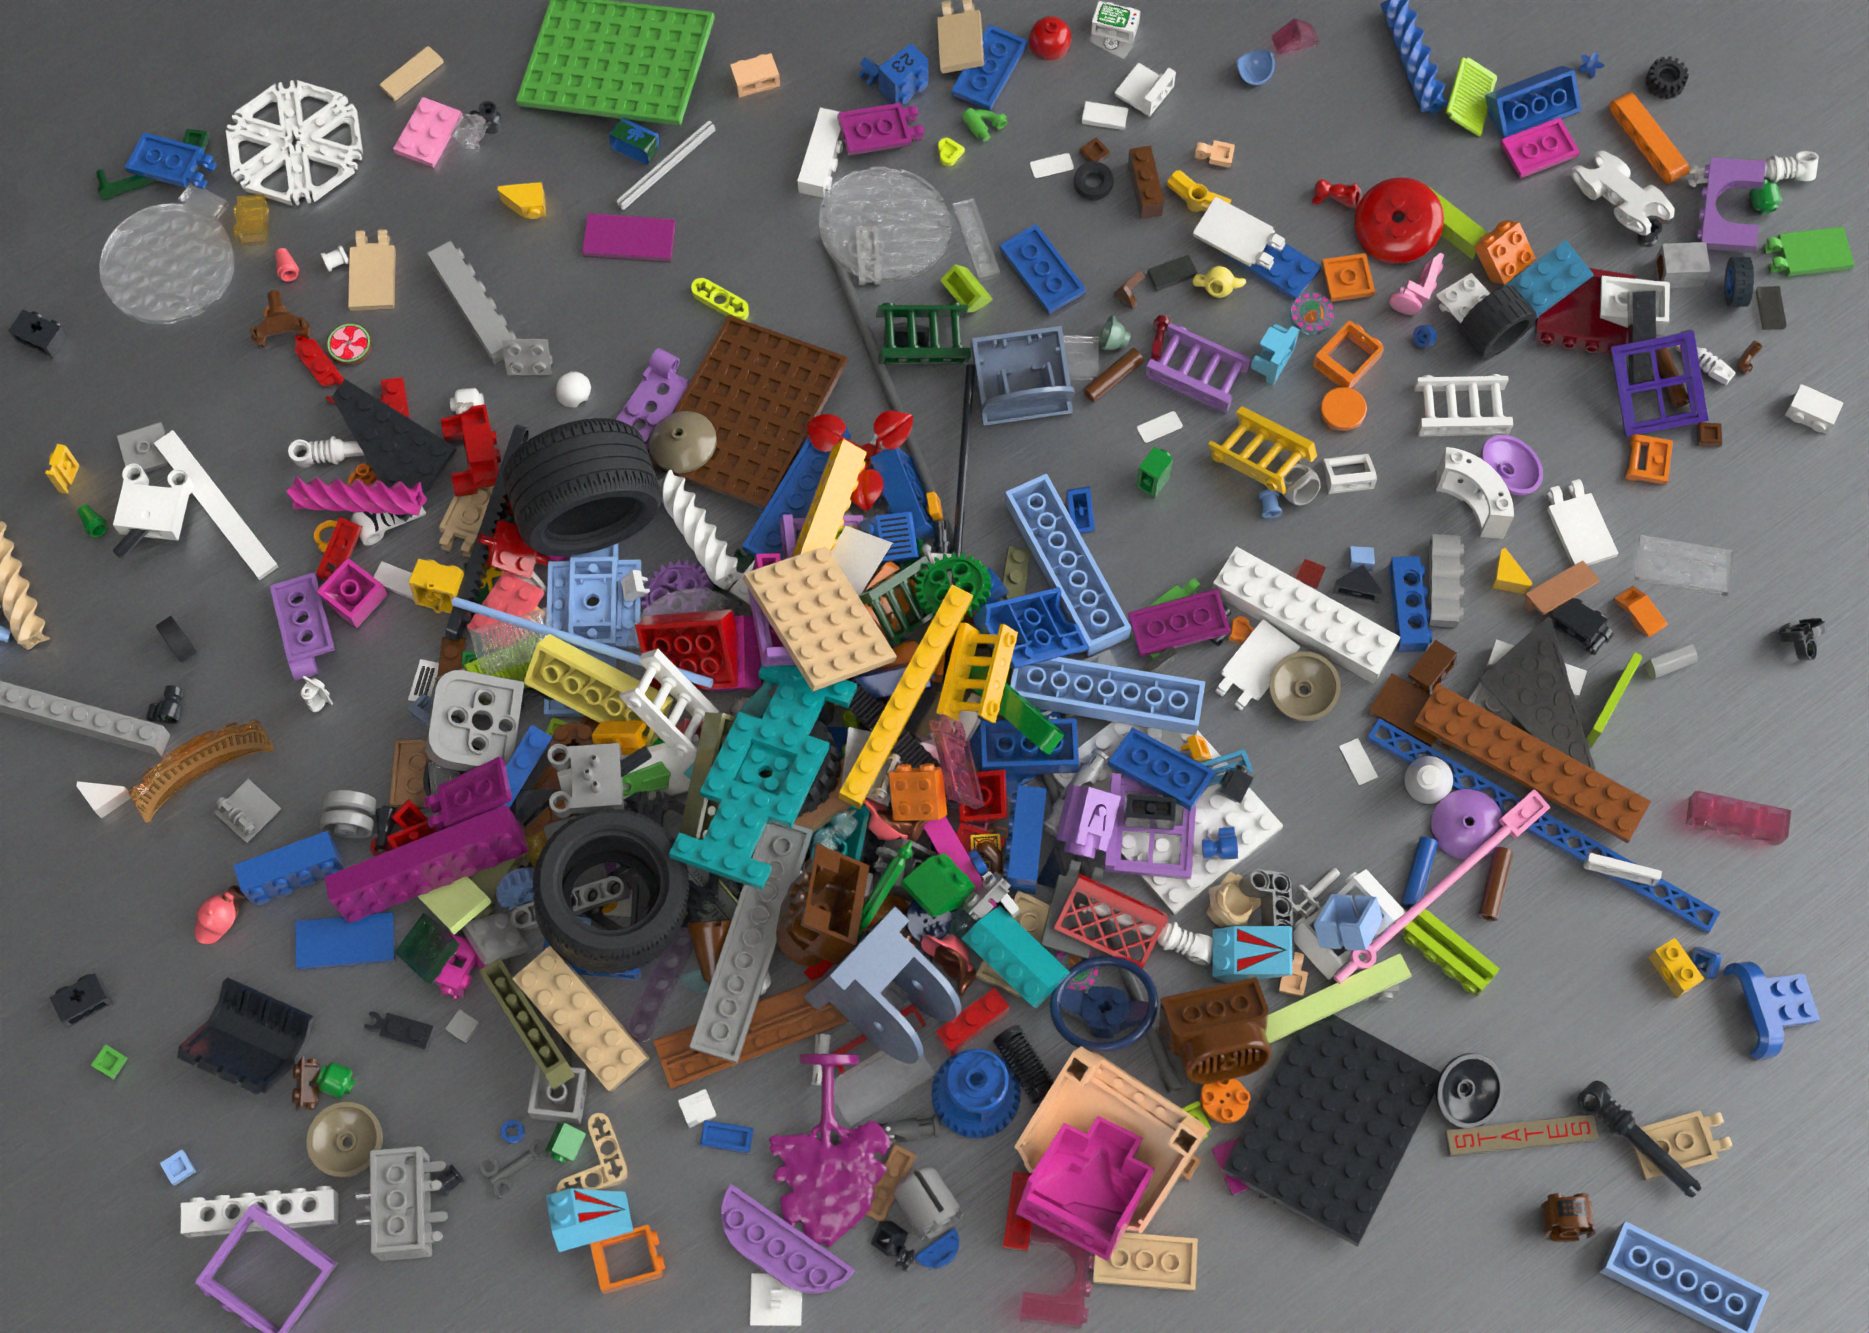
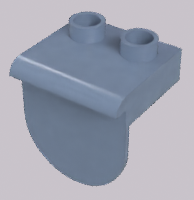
M1062 326L971 339L970 345L973 365H975V378L983 426L1073 413L1071 400L1075 395V389L1070 384Z

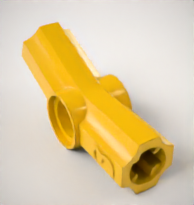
M1176 170L1166 184L1186 201L1188 209L1193 212H1206L1215 197L1229 204L1232 201L1229 198L1209 192L1204 185L1196 184L1181 170Z

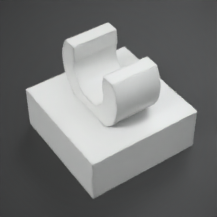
M632 570L621 579L625 601L633 602L639 596L644 597L650 592V589H644V584L648 579L642 577L641 571Z

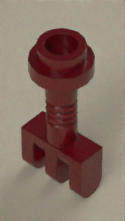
M1159 315L1153 321L1156 334L1150 359L1155 361L1160 359L1164 334L1171 323L1169 317L1165 315Z

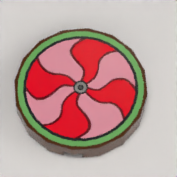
M356 323L339 325L332 330L327 339L326 345L330 357L342 366L360 364L368 358L372 351V340L369 332L363 326Z

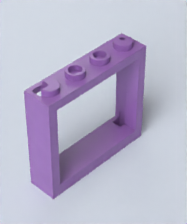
M253 1204L244 1213L195 1283L200 1286L199 1289L204 1292V1295L208 1297L214 1296L220 1300L219 1305L223 1309L231 1313L235 1311L241 1316L240 1320L245 1325L251 1328L255 1326L262 1331L261 1333H288L338 1262L258 1204ZM253 1221L257 1222L322 1270L281 1328L212 1279Z

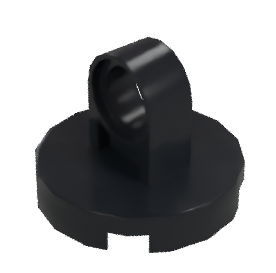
M1821 618L1799 620L1800 624L1791 627V623H1788L1777 629L1780 641L1794 643L1796 655L1801 661L1814 660L1816 658L1818 650L1815 637L1827 631L1825 620L1822 621Z

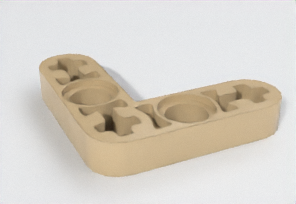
M595 1113L588 1120V1129L601 1164L564 1178L558 1183L557 1192L565 1190V1185L567 1184L571 1187L579 1185L576 1181L580 1179L584 1189L604 1190L623 1182L627 1178L628 1169L612 1124L605 1114ZM600 1119L601 1122H606L603 1125V1130L606 1135L611 1133V1136L600 1138L599 1130L597 1128L593 1129V1126L596 1125V1120ZM612 1142L615 1145L613 1153L609 1155L603 1154L601 1152L603 1143ZM614 1159L617 1167L623 1168L619 1172L620 1176L610 1175L609 1173L613 1171L610 1161L606 1164L604 1161ZM590 1174H596L599 1176L598 1185L592 1188L588 1187L585 1182L586 1178Z

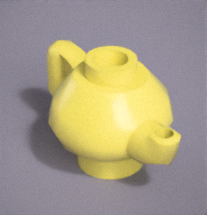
M1217 266L1208 270L1205 275L1196 274L1192 284L1196 287H1204L1213 297L1223 298L1230 295L1233 289L1243 287L1246 284V280L1244 278H1235L1226 267Z

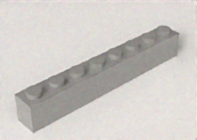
M0 681V712L161 757L170 738V734L163 725Z

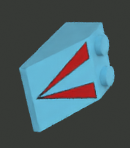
M1233 926L1213 929L1214 978L1225 983H1231L1254 977L1260 980L1292 975V927Z
M567 1189L546 1195L551 1230L559 1252L633 1231L626 1192Z

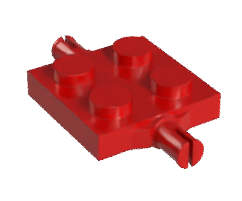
M500 520L497 522L496 530L492 537L482 533L478 535V538L481 539H477V542L489 546L487 566L525 579H531L535 563L548 566L547 561H550V557L541 555L538 551L527 546L520 536L517 525Z

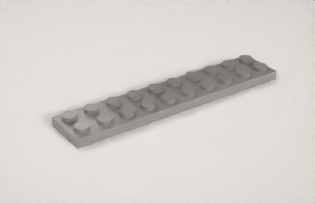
M772 821L769 825H766L758 841L753 859L771 865L772 871L762 891L747 885L743 886L689 1047L691 1050L738 1064L777 945L776 928L780 907L790 885L800 875L813 835L812 829L793 824L792 828Z

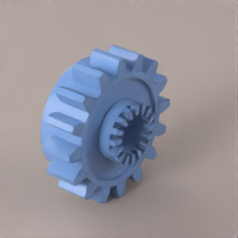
M534 868L516 869L501 879L499 886L496 887V896L502 908L507 907L508 910H512L514 907L517 908L534 902Z

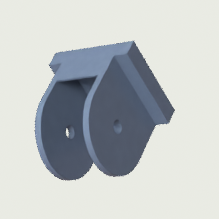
M894 907L866 929L857 945L840 963L833 964L803 997L816 1010L831 1002L881 1051L898 1061L913 1064L923 1054L922 1043L909 1022L880 993L891 983L909 1002L922 1012L944 1022H951L960 1014L961 1003L947 979L899 932L909 920Z

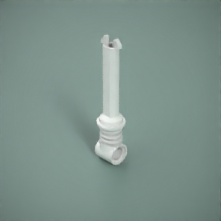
M1802 151L1797 153L1796 156L1788 158H1778L1776 155H1773L1766 160L1764 178L1769 181L1771 180L1773 183L1778 182L1780 179L1788 178L1811 181L1816 177L1819 157L1811 151ZM1694 166L1689 169L1690 174L1695 173V180H1688V184L1696 187V184L1708 183V178H1704L1705 168Z
M332 436L326 442L324 440H320V443L315 441L314 444L312 441L295 440L288 449L289 456L296 466L300 468L310 467L315 462L320 464L321 460L323 463H326L328 460L329 463L332 462L338 465L345 457L364 455L357 441L343 442L341 439H336L335 436ZM300 451H307L305 456L297 457Z
M1091 898L1092 903L1097 901ZM1104 903L1094 906L1097 915L1105 917L1112 914L1109 906ZM1089 908L1082 911L1083 913H1086L1087 910L1092 912V909ZM1113 908L1114 913L1119 912V910ZM1128 914L1116 917L1118 924L1125 927L1134 924L1132 917ZM1135 918L1136 923L1141 922V920ZM1168 922L1162 928L1157 939L1158 944L1162 946V950L1174 949L1177 953L1180 951L1182 955L1186 953V958L1195 964L1209 966L1213 956V938L1198 933L1193 935L1192 932L1187 933V930H1182L1177 922L1172 924ZM1149 924L1138 927L1140 933L1149 937L1153 935L1156 927Z

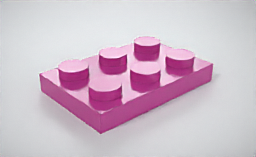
M1560 117L1506 137L1500 142L1520 179L1576 158L1580 154Z

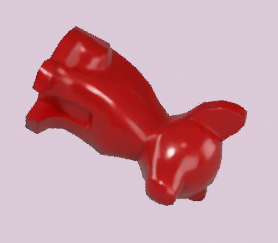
M1320 179L1315 185L1314 192L1316 196L1313 198L1312 203L1319 204L1325 198L1331 197L1348 208L1356 209L1361 200L1362 192L1358 183H1353V185H1331L1328 181Z

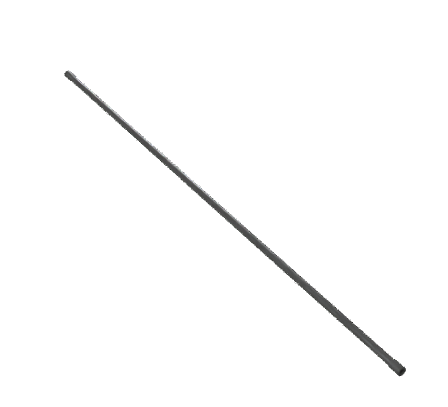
M824 229L819 233L826 252L829 254L892 411L905 413L886 365L879 364L878 355L880 350L838 250V244L831 229ZM911 429L905 444L925 493L935 492L939 497ZM940 499L943 514L942 520H948L949 540H951L949 549L950 554H952L954 531ZM1052 773L1040 774L1052 805H1054L1061 795ZM1073 854L1075 861L1081 862L1080 874L1089 878L1091 866L1088 859ZM1106 920L1100 922L1105 934L1116 931L1113 921ZM1118 934L1107 938L1112 949L1123 946ZM1125 950L1120 951L1121 953L1127 955ZM1119 967L1132 1001H1145L1136 976L1130 971ZM1153 1022L1146 1036L1159 1065L1168 1093H1173L1180 1090L1182 1086Z

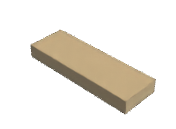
M427 46L379 84L380 88L392 100L396 101L444 63L443 59L432 48Z

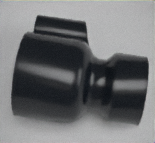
M491 101L482 102L479 106V112L472 110L469 113L472 124L481 125L485 133L495 134L502 129L501 115L497 111L496 105Z
M173 685L166 686L164 691L165 699L159 701V703L149 705L146 719L149 721L159 720L167 724H177L182 711L179 701L183 698L184 690Z

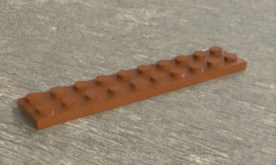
M1440 684L1436 685L1414 723L1415 726L1530 790L1535 789L1539 795L1627 844L1651 803L1650 800Z

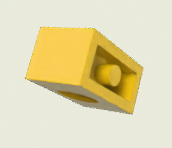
M1676 938L1657 948L1648 957L1676 998L1695 988L1704 980Z

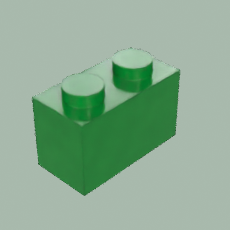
M1153 447L1138 469L1136 487L1154 498L1164 487L1171 475L1173 458L1167 451Z

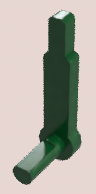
M103 169L96 172L100 184L98 193L103 199H110L115 195L158 181L135 175L108 183Z

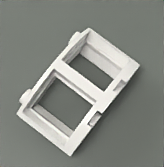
M1446 447L1437 468L1436 491L1450 494L1470 505L1479 525L1480 537L1503 539L1514 517L1512 498L1505 482L1481 458L1460 449Z
M1367 870L1359 874L1356 872L1351 874L1345 880L1347 885L1337 893L1348 895L1357 886L1365 896L1377 897L1380 911L1384 917L1371 943L1406 913ZM1322 907L1309 918L1302 917L1294 924V943L1323 975L1330 980L1350 962L1352 950H1347L1338 957L1331 948L1320 947L1317 934L1310 926L1315 923L1323 909Z

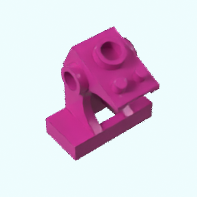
M448 932L443 939V954L447 955L442 965L438 964L433 977L436 978L435 982L440 988L441 995L446 996L447 994L452 996V999L457 1000L458 997H464V989L466 990L469 987L472 978L469 973L472 968L477 966L483 969L489 964L484 965L469 940ZM457 959L465 962L462 969L453 965Z

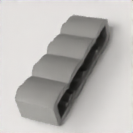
M1432 534L1430 538L1428 572L1430 620L1428 621V626L1456 628L1459 621L1463 620L1464 609L1460 607L1459 600H1462L1464 595V586H1460V578L1464 576V564H1460V557L1464 555V543H1461L1460 536Z

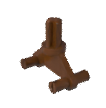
M270 290L267 293L270 309L267 311V316L258 327L255 326L254 328L253 326L250 329L252 341L259 348L263 349L262 345L264 348L267 346L266 337L297 331L305 338L307 336L309 339L311 337L309 323L303 317L299 318L287 312V309L283 307L280 291Z

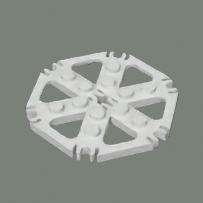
M293 80L290 81L291 85L288 89H284L282 82L278 84L279 91H277L276 84L268 88L234 112L235 115H232V120L238 124L235 126L227 125L229 131L226 130L231 174L235 181L238 182L240 179H244L240 185L246 192L292 205V198L295 204L299 205L301 197H306L307 202L311 203V194H313L314 202L353 175L355 173L354 170H357L358 166L352 161L354 159L362 160L361 154L363 155L358 114L354 105L350 104L345 107L349 102L342 93L296 80L298 83L297 88ZM310 96L329 103L303 121L301 107L303 97ZM276 102L278 103L281 126L252 117L267 104ZM347 123L350 125L352 144L350 146L322 139V137L340 124ZM293 135L295 136V138H296L297 141H298V142L296 143V150L294 149V146L292 145L293 140H294ZM247 140L267 146V148L246 163H240L238 145L241 141ZM309 159L337 167L339 171L323 185L314 186L311 180ZM286 164L289 184L288 191L282 193L261 186L263 179Z

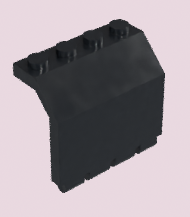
M227 977L222 982L219 1001L208 1021L179 1045L177 1059L193 1066L198 1063L197 1068L214 1076L220 1073L219 1078L236 1086L242 1083L241 1088L256 1095L260 1092L266 1094L294 1066L310 1036L314 1016Z

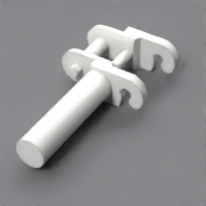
M1332 868L1310 891L1300 884L1298 889L1304 891L1303 894L1306 896V899L1300 905H1295L1292 902L1293 912L1296 915L1300 913L1301 917L1307 919L1315 909L1319 910L1321 908L1319 906L1320 903L1316 902L1313 898L1320 895L1340 875V872L1336 868ZM1309 902L1311 906L1304 911L1302 907Z

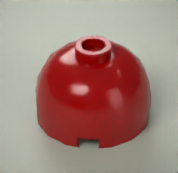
M1047 16L1039 19L1032 26L1029 34L1030 50L1035 56L1039 55L1048 61L1063 57L1071 45L1070 28L1058 17Z

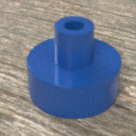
M1420 325L1413 332L1414 343L1420 348L1431 347L1436 342L1437 334L1431 325Z

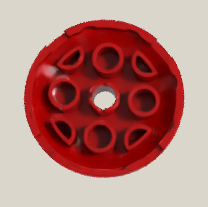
M1405 177L1387 179L1370 188L1360 200L1354 217L1356 236L1363 249L1373 258L1388 264L1411 263L1424 257L1437 244L1444 226L1442 205L1434 191L1418 180ZM1397 215L1404 216V220L1400 223L1394 222L1393 218Z

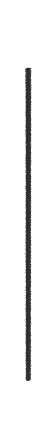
M973 364L966 365L953 540V552H955L956 557H960L962 554L975 377V365ZM952 575L951 585L956 586ZM949 645L945 654L943 684L953 649ZM931 842V851L938 854ZM923 950V956L932 964L933 956Z

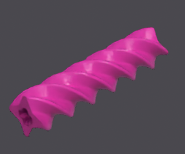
M295 476L292 487L287 489V494L292 499L293 509L368 511L376 514L388 512L396 515L409 513L419 516L421 506L427 502L426 496L422 493L421 482H418L409 489L401 481H397L388 488L380 480L375 481L370 486H366L360 479H356L347 486L339 478H335L326 485L318 477L313 478L306 484L298 476Z

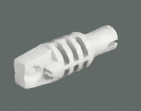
M1677 345L1676 350L1681 353L1680 345ZM1697 347L1700 370L1702 369L1703 373H1708L1709 377L1727 385L1734 377L1735 372L1723 360H1718L1716 355L1712 356L1713 353H1708L1706 348L1700 349Z

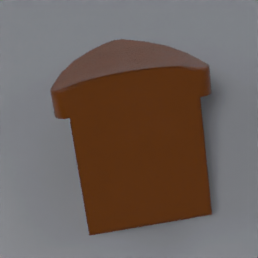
M1140 270L1114 292L1131 309L1137 305V302L1130 290L1145 277Z

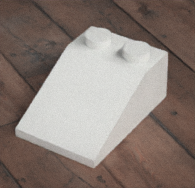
M1602 276L1600 318L1628 328L1627 291L1654 290L1656 291V334L1663 335L1669 323L1670 282Z

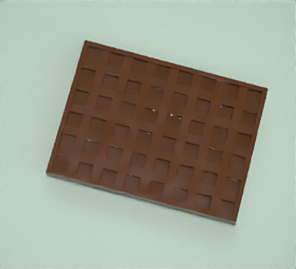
M728 315L674 413L692 411L705 416L715 429L717 435L716 449L710 460L702 467L692 472L673 473V475L684 477L686 481L765 509L809 435L807 429L808 422L820 415L848 363L847 356ZM651 454L649 455L654 469H657L665 473L668 472L659 467L653 460Z

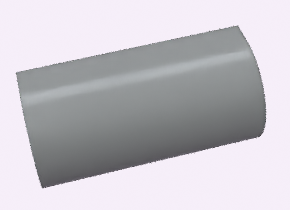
M1690 643L1651 658L1645 663L1644 667L1648 675L1655 679L1696 663L1698 656L1694 645Z

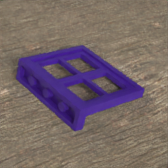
M1693 330L1681 331V333L1610 347L1626 437L1633 434H1643L1709 421L1695 332ZM1680 345L1684 375L1659 379L1655 350ZM1650 351L1654 380L1629 385L1625 356ZM1686 383L1691 412L1666 417L1661 387ZM1656 389L1660 418L1635 422L1631 393Z

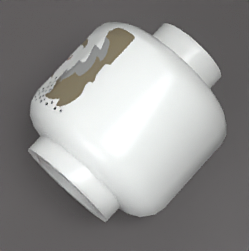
M476 388L458 389L455 391L454 397L450 398L451 411H456L457 415L463 413L471 406L484 405L483 393H479Z

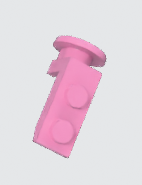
M1439 253L1423 266L1418 284L1409 280L1405 288L1400 287L1398 293L1390 296L1389 304L1395 311L1406 315H1415L1421 311L1422 304L1429 300L1430 295L1437 286L1435 280L1443 268L1441 262L1444 254Z

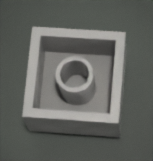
M536 1064L528 1108L529 1116L537 1120L581 1124L589 1078L586 1069L571 1068L575 1076L553 1090Z

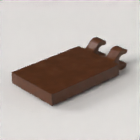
M1391 673L1368 714L1376 719L1384 720L1429 747H1432L1433 743L1447 751L1451 748L1450 744L1414 725L1431 694Z

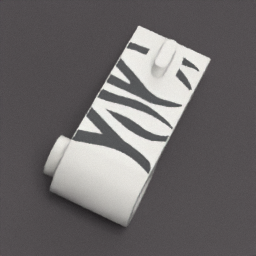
M421 506L419 516L411 514L406 522L399 515L388 512L378 514L368 511L355 512L352 515L351 521L363 526L359 538L365 546H370L380 541L386 530L425 516L426 512Z

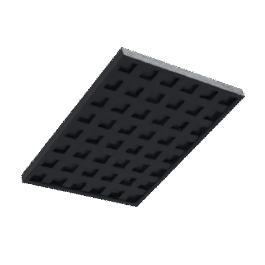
M1334 1014L1295 1032L1221 1172L1357 1247L1435 1094L1437 1080L1441 1072Z

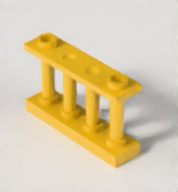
M1241 406L1236 411L1239 426L1222 445L1213 441L1208 443L1211 457L1216 462H1222L1266 485L1271 491H1278L1284 495L1287 491L1283 478L1300 459L1304 458L1313 462L1317 457L1314 442ZM1246 431L1257 434L1239 455L1230 451L1232 446ZM1264 440L1275 443L1257 464L1248 460ZM1286 449L1293 453L1276 473L1265 469L1281 450Z
M960 623L936 713L950 721H958L960 711L978 712V716L990 723H996L1018 632L1005 624H1000L998 634H980V631L971 625ZM977 643L995 644L992 657L974 656ZM971 667H989L987 679H969ZM966 688L984 689L981 703L963 702Z

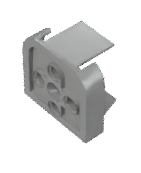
M453 670L444 674L435 686L434 701L430 707L424 751L436 765L465 772L497 757H501L505 761V766H507L515 752L524 682L464 670ZM478 698H485L489 705H482ZM474 714H486L491 720V727L485 731L476 729L472 723V716ZM451 716H458L461 718L462 723H455L452 721ZM501 724L506 725L509 732L501 731ZM472 743H479L482 747V750H475L472 747Z

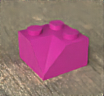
M349 558L316 591L340 617L356 629L388 595L382 583Z

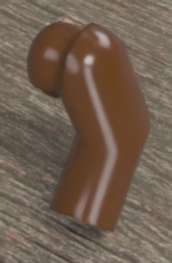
M1753 341L1748 346L1737 363L1738 371L1741 370L1743 374H1748L1753 370V365L1750 362L1763 348L1761 343Z
M984 841L978 844L977 852L979 855L986 856L990 860L991 873L998 872L1002 874V852L992 842Z

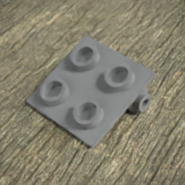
M502 339L507 375L552 376V355H549L548 339Z
M247 779L229 798L224 799L221 797L216 802L218 809L213 813L248 843L281 808L251 780Z

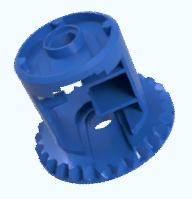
M970 1049L956 1053L940 1066L932 1083V1104L940 1121L952 1132L968 1138H985L1000 1132L1013 1120L1019 1108L1021 1090L1018 1083L1019 1080H1016V1076L1013 1075L1014 1073L1011 1072L1004 1058L984 1049Z

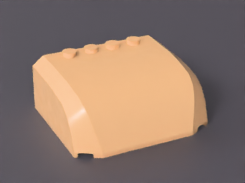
M1081 1046L1071 1054L1014 1148L1015 1150L1017 1149L1025 1162L1024 1165L1028 1172L1032 1174L1063 1123L1087 1134L1097 1116H1100L1142 1137L1143 1140L1135 1159L1151 1166L1155 1170L1126 1228L1129 1231L1142 1233L1168 1196L1209 1129L1198 1119L1096 1052H1090Z

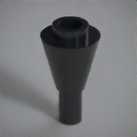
M382 806L376 809L378 833L376 848L380 850L386 848L387 836L390 835L395 825L391 816L396 810L392 806Z

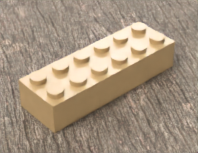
M549 946L512 979L608 1091H614L645 1064L650 1057L567 960L563 959L559 955L560 953H557L552 946Z

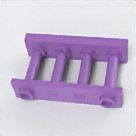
M1170 323L1166 335L1167 338H1170V341L1159 361L1149 360L1145 376L1227 413L1232 400V395L1228 392L1240 370L1248 373L1251 359L1243 353H1236L1191 333L1183 326ZM1178 343L1190 347L1191 349L1179 370H1174L1167 366ZM1199 352L1210 356L1211 359L1200 379H1194L1187 375ZM1219 361L1232 367L1221 388L1216 389L1208 385V382Z

